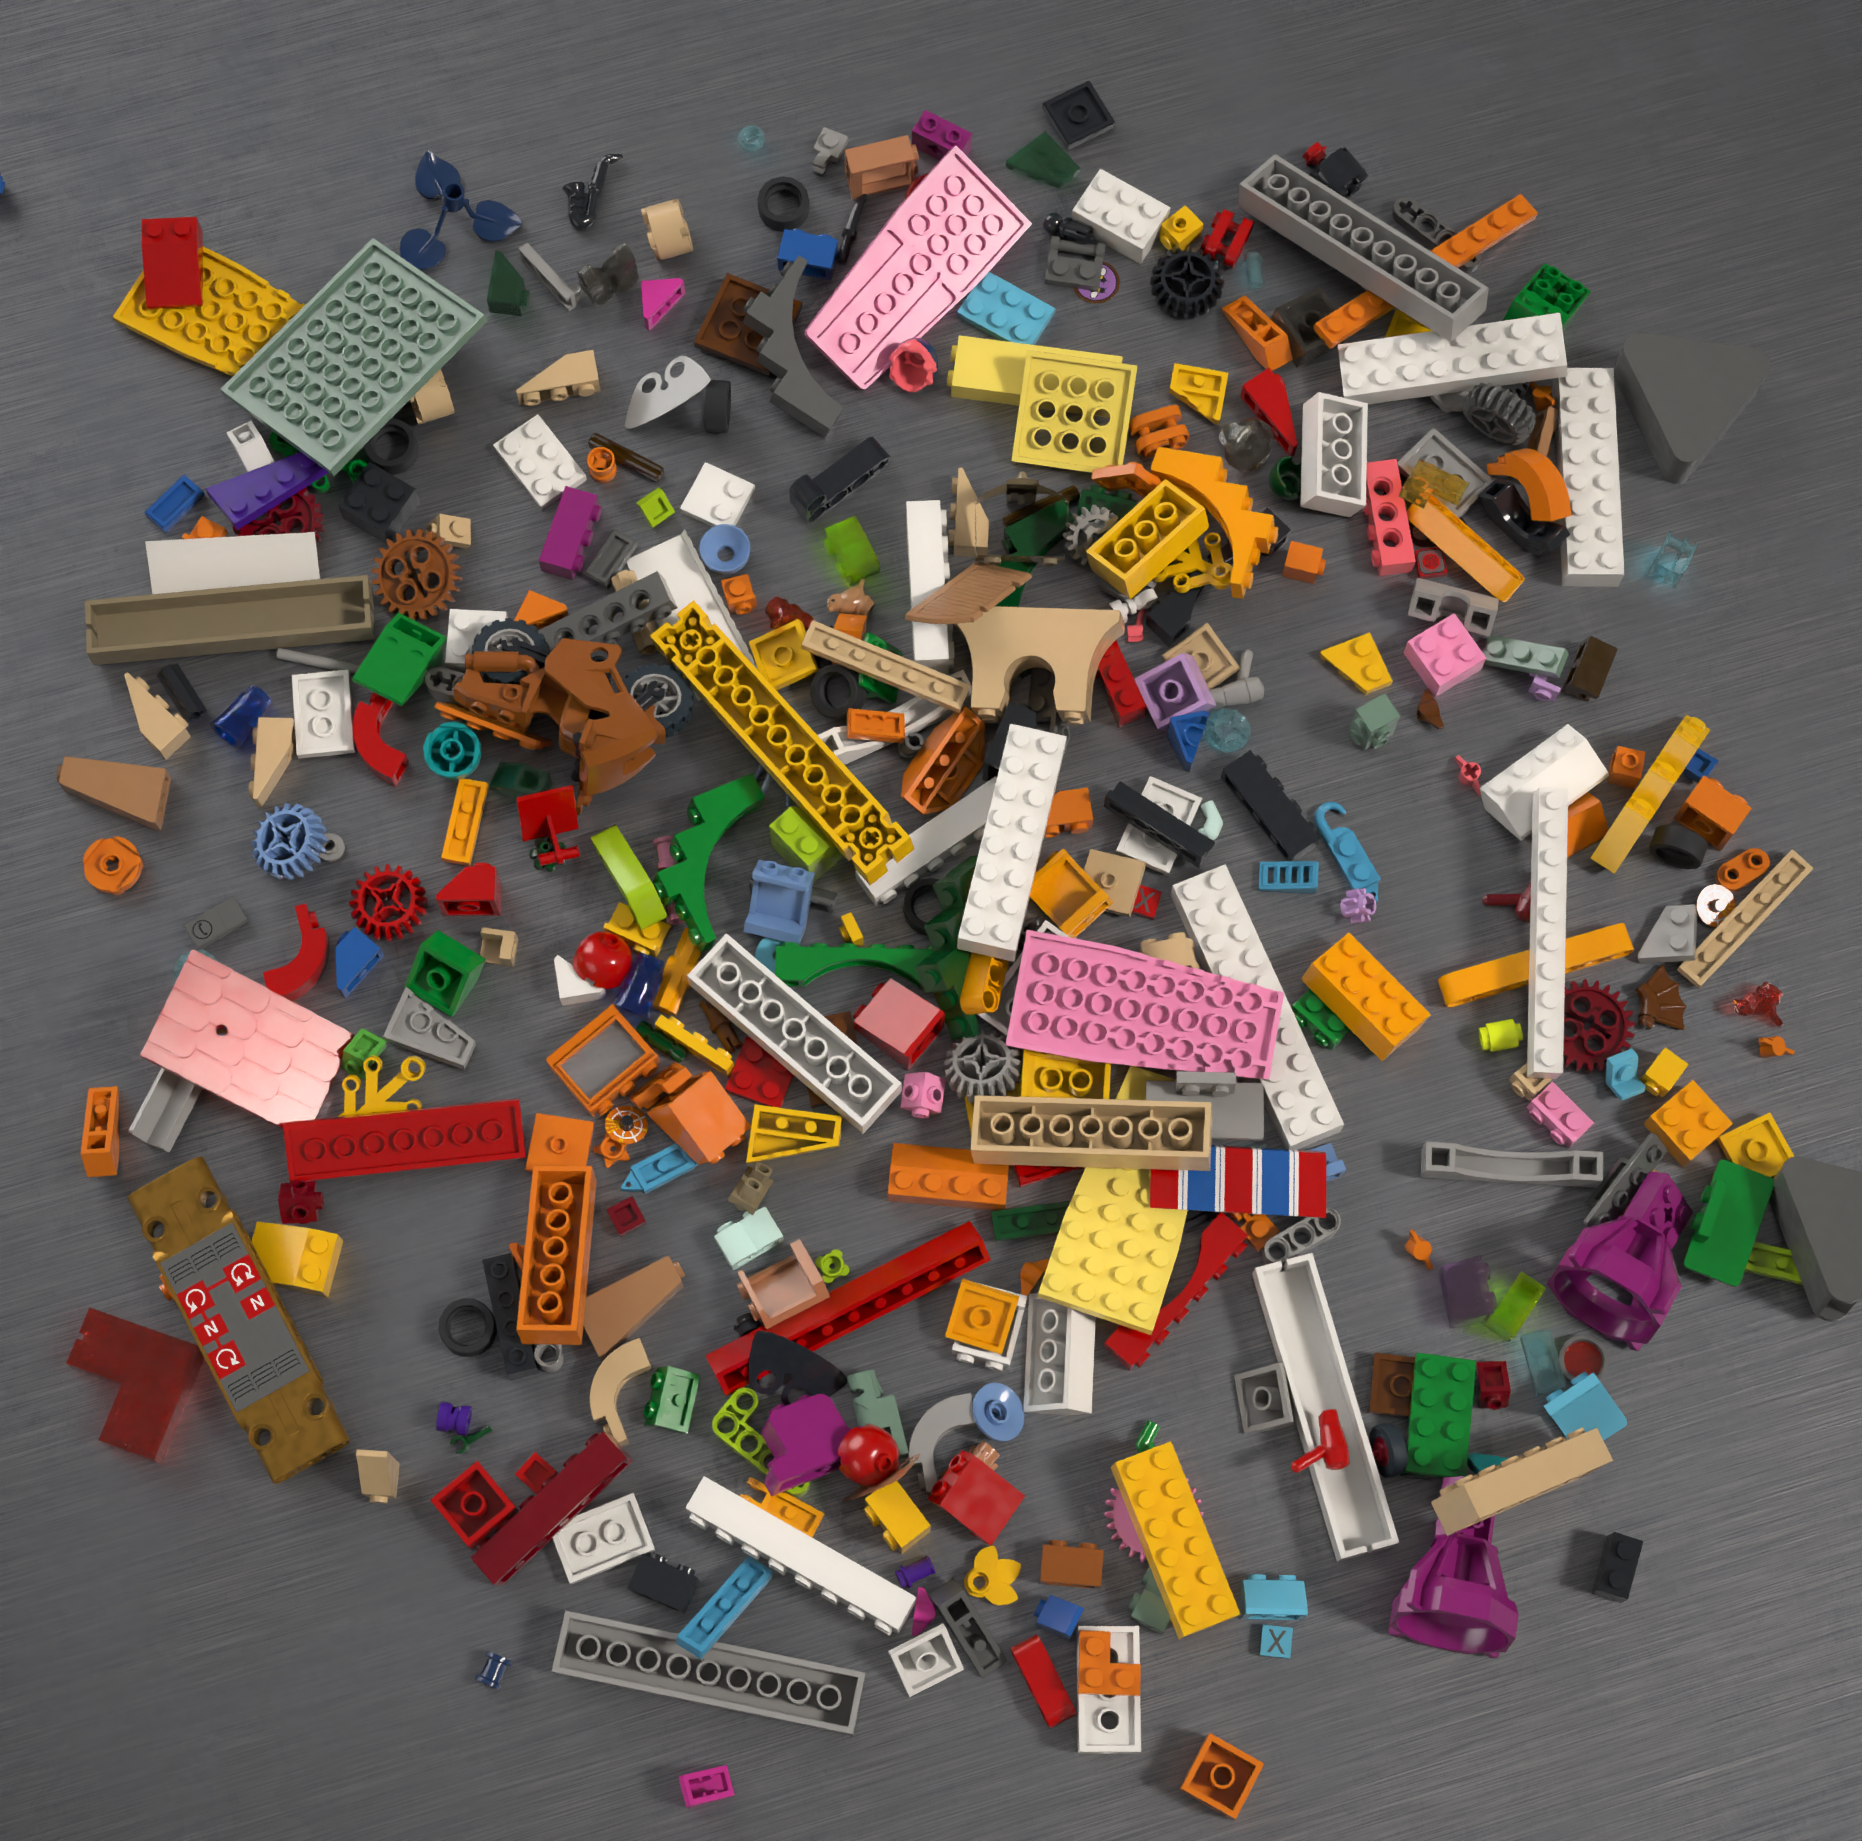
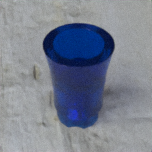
M251 684L222 714L210 723V726L225 742L237 749H241L249 734L258 723V717H263L267 712L266 709L271 705L272 699L262 689Z
M640 952L636 961L632 963L630 971L612 1004L650 1019L653 1000L662 977L660 972L662 971L664 961Z

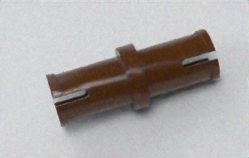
M702 1000L699 1003V1007L703 1010L711 1024L709 1026L711 1032L718 1036L725 1051L729 1054L735 1052L733 1046H736L739 1050L743 1044L731 1026L732 1021L709 1001L706 1003Z

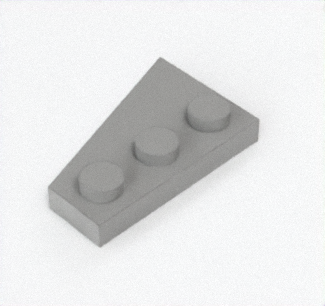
M405 987L383 1035V1039L388 1043L465 1070L476 1046L473 1038L451 1021L444 1019L434 1011L432 1006L417 998L414 992Z

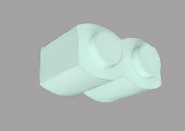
M766 1207L757 1208L754 1215L746 1211L742 1215L744 1219L735 1224L730 1221L717 1229L718 1234L714 1236L715 1242L732 1270L740 1268L784 1241L782 1233Z

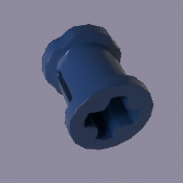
M487 1651V1661L481 1674L476 1675L475 1680L500 1690L501 1685L499 1683L507 1666H511L512 1661Z

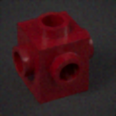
M297 1180L291 1183L280 1184L278 1204L282 1224H307L318 1221L319 1209H324L323 1192H318L316 1180Z

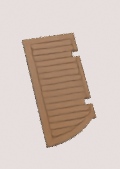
M976 561L906 613L905 620L931 624L973 623L983 616V612H988L1016 590L1015 586L1020 587L1031 579L1032 575Z

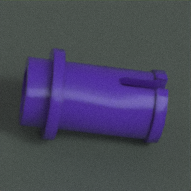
M928 1555L908 1566L903 1567L901 1565L899 1570L895 1571L902 1588L906 1586L911 1588L912 1583L936 1573Z

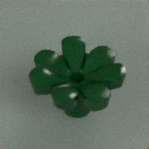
M541 837L535 840L537 848L530 849L529 857L536 859L534 867L538 870L544 867V865L540 866L538 854L554 851L549 837L547 841H544ZM563 842L558 843L561 849L566 848ZM555 863L546 865V870L549 872L554 871L556 868Z

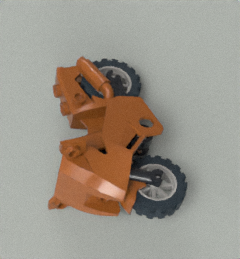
M505 618V621L495 620L492 622V625H485L481 629L480 635L477 634L475 636L472 654H466L465 669H467L462 681L457 682L454 687V700L469 708L476 715L483 716L486 713L497 717L504 724L515 722L525 728L536 712L549 715L559 726V748L563 752L579 758L574 763L575 767L572 771L571 779L579 782L576 812L577 815H581L583 807H589L594 794L605 792L626 782L639 773L655 757L656 753L649 747L651 744H665L666 738L672 737L674 732H680L684 729L685 723H689L691 719L694 692L693 689H690L691 683L689 680L683 678V673L679 670L674 671L671 669V666L665 664L664 666H658V663H650V666L646 667L640 665L634 672L632 670L626 674L625 680L621 679L615 667L622 653L619 645L562 638L552 651H548L545 637L542 633H538V628L532 624L531 626L527 625L524 620L513 621V618ZM501 644V649L495 648L496 646ZM597 650L605 651L608 654L607 658L603 656H590ZM611 676L618 688V693L614 692L611 687ZM666 691L670 692L673 695L664 697ZM676 703V706L672 710H670L665 705Z

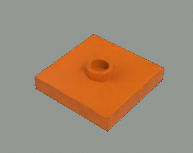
M536 1113L525 1168L526 1172H533V1165L587 1166L594 1122Z

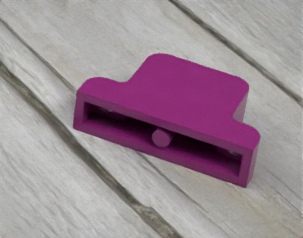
M807 1394L801 1396L792 1404L787 1406L780 1404L769 1411L770 1416L762 1429V1436L775 1458L768 1463L769 1471L764 1480L771 1496L840 1470L839 1465H842L841 1457L838 1456V1449L843 1438L851 1429L846 1426L830 1397L825 1394H816L810 1397Z

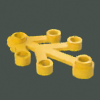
M1212 532L1205 536L1204 543L1206 549L1211 552L1213 564L1202 559L1198 539H1196L1188 547L1189 553L1183 551L1174 559L1180 563L1167 566L1153 581L1163 582L1167 578L1174 577L1173 584L1178 593H1186L1192 588L1211 584L1216 589L1223 590L1230 587L1233 566L1224 563L1220 549L1222 547L1221 537L1218 533ZM1211 541H1217L1214 544H1209V542ZM1199 571L1204 574L1189 578L1185 573ZM1180 582H1186L1184 585H1178Z
M375 1055L369 1056L363 1063V1068L366 1072L365 1104L356 1111V1092L361 1087V1080L356 1075H348L342 1082V1088L345 1091L344 1112L338 1117L408 1110V1104L410 1103L416 1104L418 1109L422 1108V1103L415 1098H411L407 1102L386 1100L408 1080L416 1081L420 1079L426 1070L425 1062L418 1056L406 1058L401 1064V1072L378 1091V1072L382 1068V1060ZM368 1061H376L378 1064L377 1069H370ZM412 1062L417 1063L419 1071H411L409 1064ZM347 1080H354L356 1088L350 1089L347 1086Z

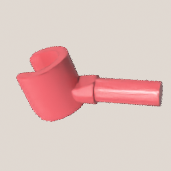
M1146 609L1138 610L1136 625L1127 626L1128 642L1143 640V619Z

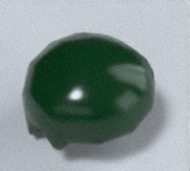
M1292 456L1280 458L1269 473V486L1271 490L1280 498L1288 501L1301 498V463L1291 461Z

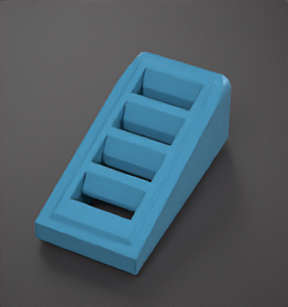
M1260 862L1258 891L1316 894L1318 889L1319 862ZM1268 870H1274L1273 883H1268ZM1280 871H1285V883H1280ZM1292 871L1297 872V883H1291ZM1303 872H1309L1308 883H1303Z

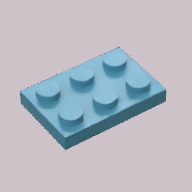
M988 272L971 290L957 311L958 318L1000 341L1035 345L1055 314L1054 307L991 272Z

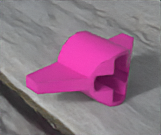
M918 1586L911 1636H918L936 1616V1608L924 1587Z

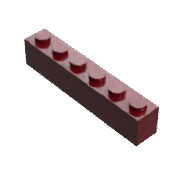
M602 1431L592 1435L586 1441L585 1445L587 1447L582 1452L570 1456L564 1462L563 1466L565 1468L559 1474L548 1477L541 1485L543 1489L536 1496L532 1495L526 1498L519 1506L521 1510L513 1518L510 1516L503 1520L497 1527L499 1531L491 1539L486 1538L476 1546L475 1550L477 1552L471 1559L493 1585L504 1586L634 1461L611 1434Z

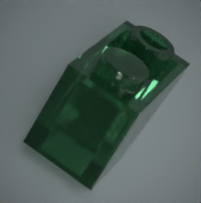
M500 762L489 785V789L516 799L517 797L550 790L553 783L550 773L525 763Z

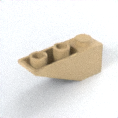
M589 350L566 354L516 390L519 405L534 406L542 401H563L571 396L580 395L586 397L601 391L594 351Z
M958 468V478L952 477L951 494H957L956 503H951L950 520H955V529H949V546H954V556L975 557V500L977 496L963 468ZM978 503L976 504L977 555H987L989 520L981 504Z
M127 672L124 676L141 734L167 760L191 737L186 730V727L189 725L178 713L173 716L166 709L169 708V705L158 694L153 697L148 692L150 687L142 678L137 676L134 679Z
M258 717V727L253 728L252 736L253 743L256 744V754L251 755V770L255 772L254 781L249 783V797L253 798L257 807H263L295 755L296 736L293 718Z

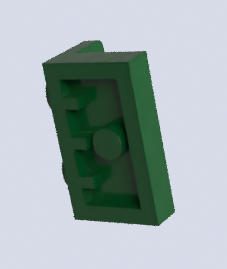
M1090 484L1089 489H1082L1077 515L1080 516L1082 514V507H1085L1090 512L1092 505H1096L1100 510L1102 507H1106L1110 510V513L1113 512L1117 515L1118 519L1116 522H1118L1137 505L1138 500L1132 499V493L1117 490L1116 495L1105 493V487Z

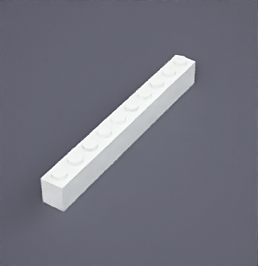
M1539 787L1533 794L1527 1078L1557 1079L1563 1074L1568 788Z

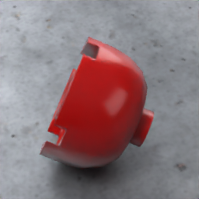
M598 931L591 933L580 942L572 963L574 970L581 979L585 981L587 977L595 981L593 986L611 989L622 985L627 978L632 965V955L628 944L618 935Z
M870 1423L861 1428L857 1426L852 1428L845 1435L838 1449V1456L841 1457L842 1465H839V1469L847 1479L863 1486H874L882 1482L896 1470L899 1464V1450L895 1439L886 1430Z

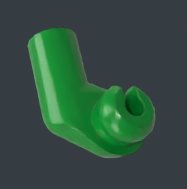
M1149 1420L1146 1422L1135 1443L1138 1454L1155 1447L1153 1440L1161 1428L1156 1423Z

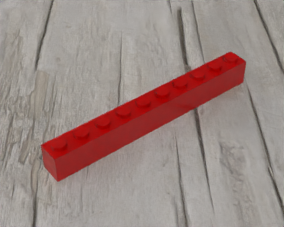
M968 1221L828 1292L829 1298L768 1329L762 1326L705 1355L722 1391L727 1396L750 1384L748 1374L749 1357L754 1334L757 1331H767L780 1335L811 1351H815L991 1261L983 1239L972 1223ZM772 1371L761 1372L757 1380L772 1373Z

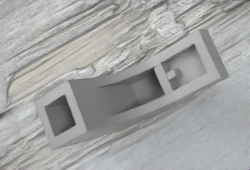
M971 1393L952 1396L938 1402L922 1416L913 1431L909 1447V1458L920 1454L911 1468L922 1466V1470L917 1471L919 1488H925L926 1496L931 1495L932 1487L937 1482L933 1454L939 1440L951 1431L976 1426L972 1410Z

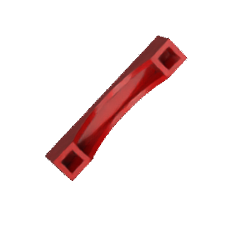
M1220 1212L1201 1234L1199 1256L1191 1280L1175 1299L1159 1310L1152 1335L1120 1325L1105 1341L1103 1348L1129 1371L1135 1365L1140 1368L1151 1356L1147 1351L1155 1343L1160 1346L1169 1336L1170 1332L1167 1328L1174 1321L1179 1324L1190 1312L1186 1307L1194 1299L1198 1303L1209 1289L1206 1287V1284L1212 1278L1217 1281L1228 1269L1225 1263L1230 1257L1233 1256L1237 1259L1246 1249L1247 1245L1244 1242L1248 1234L1223 1212Z

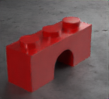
M1115 640L1103 655L1095 677L1096 679L1100 677L1108 697L1107 704L1119 728L1144 718L1147 706Z

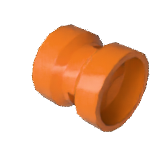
M597 447L589 452L587 464L591 478L598 483H607L614 479L617 468L614 455L610 449Z

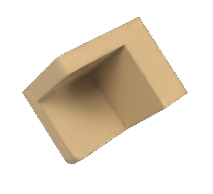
M482 927L480 932L482 936L480 956L486 959L485 963L514 967L518 944L516 932Z

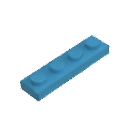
M748 1556L679 1633L676 1644L702 1659L772 1579L773 1571Z

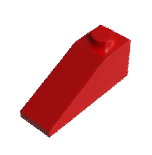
M1267 368L1242 386L1240 397L1285 453L1293 457L1295 456L1298 444L1285 383L1279 374H1274L1270 368Z

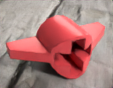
M1459 755L1456 756L1455 761L1461 768L1458 776L1460 782L1466 786L1472 785L1477 795L1480 796L1481 786L1478 781L1481 774L1480 765L1475 762L1467 763Z

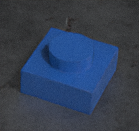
M1698 748L1682 774L1699 783L1703 776L1708 778L1719 760Z

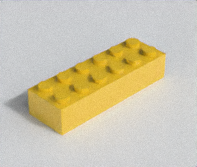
M1167 1442L1115 1462L1111 1466V1470L1178 1639L1240 1615L1172 1442Z

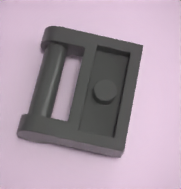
M1052 236L1045 284L1098 292L1106 243L1098 242L1097 245L1060 240V237ZM1058 251H1065L1096 257L1095 261H1088L1057 255Z

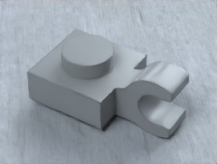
M823 127L813 147V154L817 155L813 162L815 166L813 173L823 176L830 161L839 162L848 144L847 135Z

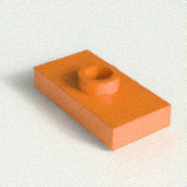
M849 708L847 711V738L903 743L905 740L904 713Z

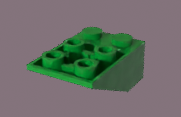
M1545 263L1515 297L1503 321L1560 313L1562 330L1564 332L1591 293V290L1584 287L1579 281H1575L1561 273L1556 267Z
M398 612L385 626L353 676L352 681L403 706L423 684L427 672L441 664L447 637Z

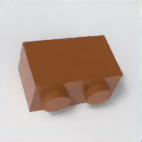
M1049 1540V1545L1043 1544L1039 1584L1100 1589L1104 1550L1097 1549V1544L1079 1543L1078 1548L1067 1547L1066 1541Z

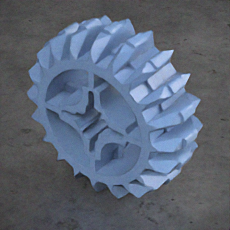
M285 803L283 809L275 806L274 814L265 812L267 819L265 821H258L259 826H261L260 829L252 831L254 836L257 837V839L250 842L252 847L255 848L252 852L253 857L257 859V865L264 869L265 873L277 879L283 880L287 878L288 880H294L295 875L304 878V870L313 871L312 864L314 862L321 863L318 857L319 854L326 853L322 845L328 842L327 837L323 835L327 830L322 825V819L314 814V811L310 808L303 807L297 803L294 806Z

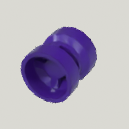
M442 1401L438 1410L436 1430L441 1432L452 1430L458 1435L467 1436L471 1424L472 1406L462 1405L454 1407L452 1403Z

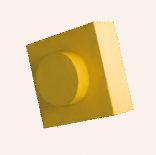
M852 913L841 916L842 926L838 927L843 941L855 944L857 948L864 945L863 935Z

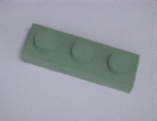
M1494 635L1488 636L1482 651L1486 657L1484 665L1554 678L1560 677L1569 655L1566 648Z

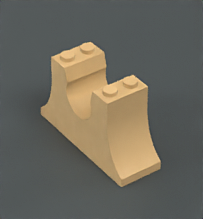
M994 606L988 612H983V616L973 623L953 624L955 629L966 638L971 652L973 667L972 710L978 718H982L984 723H998L999 719L1003 718L1009 701L1012 702L1011 687L1015 678L1024 670L1038 667L1049 670L1055 675L1053 695L1056 710L1062 721H1066V725L1083 726L1084 722H1091L1093 684L1098 666L1111 644L1124 634L1125 622L1120 610Z

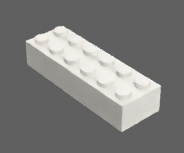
M940 500L906 502L911 610L947 584L950 579L948 536H946V510H941ZM912 621L914 662L949 676V669L954 668L953 624H931Z

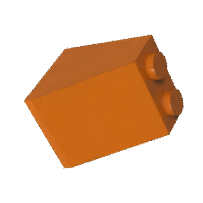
M710 1070L690 1077L687 1080L689 1084L683 1090L676 1094L671 1092L646 1112L698 1165L708 1162L712 1165L725 1156L723 1150L729 1145L734 1147L746 1138L744 1133L751 1128L749 1122Z

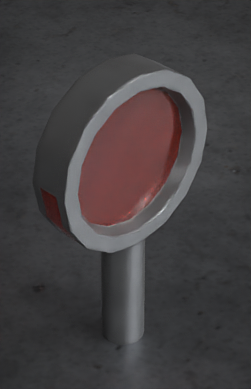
M1578 1335L1571 1337L1562 1344L1558 1351L1557 1365L1559 1372L1570 1383L1572 1379L1586 1371L1588 1376L1594 1372L1600 1380L1608 1369L1609 1357L1607 1350L1599 1340L1592 1336Z

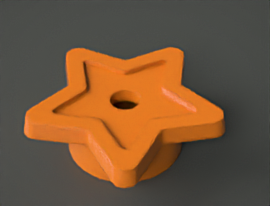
M606 1131L602 1143L593 1148L594 1152L604 1156L607 1168H610L617 1160H630L625 1149L627 1144H620L612 1140ZM611 1147H616V1150L612 1152Z

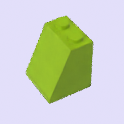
M800 807L788 808L769 825L771 846L792 868L800 867L806 871L814 872L813 883L843 857L839 850Z

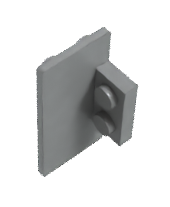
M1177 1071L1176 1081L1146 1082V1100L1211 1102L1213 1114L1212 1140L1262 1141L1264 1138V1092L1262 1083H1236V1073Z

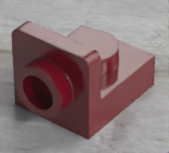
M1506 1361L1476 1362L1475 1372L1479 1390L1478 1407L1480 1409L1489 1408L1492 1410L1508 1407L1511 1388Z

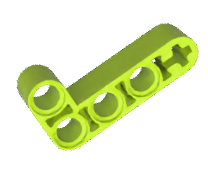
M616 824L591 836L590 840L598 856L626 899L640 929L644 930L667 918L665 909L652 881Z
M743 1387L736 1390L715 1415L712 1427L715 1436L766 1477L769 1470L765 1468V1461L772 1457L773 1454L763 1436L748 1425L759 1409L757 1394L752 1389ZM743 1396H749L754 1400L752 1407L748 1410H741L737 1407L738 1400ZM725 1419L735 1423L733 1431L727 1434H723L718 1430L719 1423ZM754 1438L758 1442L756 1450L753 1452L743 1451L741 1444L745 1439ZM810 1481L804 1483L801 1488L797 1486L784 1492L795 1498L802 1497L810 1489Z

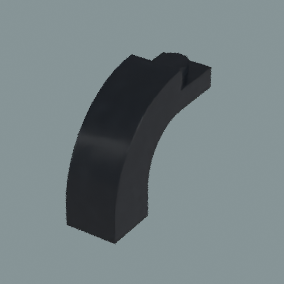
M1496 478L1477 495L1494 523L1513 542L1534 555L1539 556L1544 551L1552 552L1558 549L1562 542L1571 535L1564 525L1549 521L1531 520L1530 508L1521 498L1513 482Z

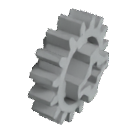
M1092 505L1090 512L1085 507H1082V514L1078 516L1073 513L1072 517L1075 521L1073 523L1068 522V524L1066 522L1065 524L1070 528V531L1067 532L1066 539L1069 541L1066 542V549L1071 550L1069 555L1074 560L1078 558L1077 561L1081 565H1085L1086 562L1089 564L1086 551L1117 523L1118 516L1113 512L1110 513V510L1106 507H1102L1100 510L1096 505Z

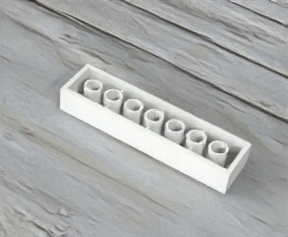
M1560 313L1471 325L1452 342H1449L1434 331L1338 344L1344 398L1368 404L1468 391L1480 383H1492L1494 386H1503L1567 377V360Z
M1567 368V377L1553 379V399H1555L1556 403L1554 408L1558 409L1556 418L1558 426L1555 431L1556 464L1568 490L1571 516L1559 519V524L1566 526L1571 534L1560 546L1562 586L1618 587L1624 576L1614 368Z
M1010 724L958 935L957 949L1014 962L1062 764L1067 736Z
M727 933L687 975L689 985L862 1134L866 1132L902 1092V1083Z
M703 1476L685 1508L692 1524L705 1531L709 1526L716 1530V1537L731 1546L734 1541L742 1545V1552L757 1561L760 1556L768 1560L767 1564H769V1567L781 1575H785L786 1572L793 1574L795 1582L810 1591L814 1586L822 1591L821 1597L836 1606L839 1601L848 1606V1613L864 1621L865 1617L875 1621L874 1627L888 1636L892 1632L899 1634L916 1604V1597L705 1476Z

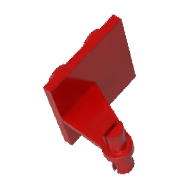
M573 785L516 798L523 842L549 836L554 849L552 852L538 854L540 866L556 862L560 865L564 864V860L580 857L577 845L561 849L556 834L579 829Z

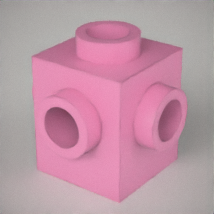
M928 1072L905 1074L900 1108L911 1111V1116L917 1118H929V1114L941 1113L946 1080Z

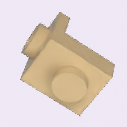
M439 514L426 527V535L431 531L435 533V539L439 536L445 538L443 545L450 544L453 547L465 549L471 545V519Z
M1527 1063L1513 1073L1509 1079L1514 1092L1522 1098L1525 1096L1528 1101L1553 1080L1527 1078Z

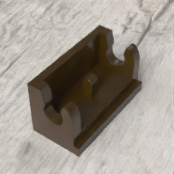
M1591 635L1580 642L1561 692L1568 693L1587 702L1590 697L1593 699L1599 698L1618 648Z

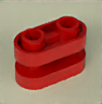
M1224 209L1222 213H1216L1211 224L1214 230L1211 235H1205L1200 248L1204 251L1203 256L1210 253L1212 256L1211 260H1214L1217 254L1224 256L1223 265L1234 269L1250 237L1255 221L1244 217L1241 224L1233 222L1235 213ZM1228 231L1235 234L1230 246L1222 244Z

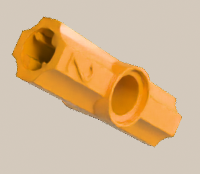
M686 927L682 932L674 955H670L662 975L663 981L652 1005L654 1009L669 1016L677 1015L687 988H691L687 975L698 964L702 955L698 946H694L688 936L689 929Z

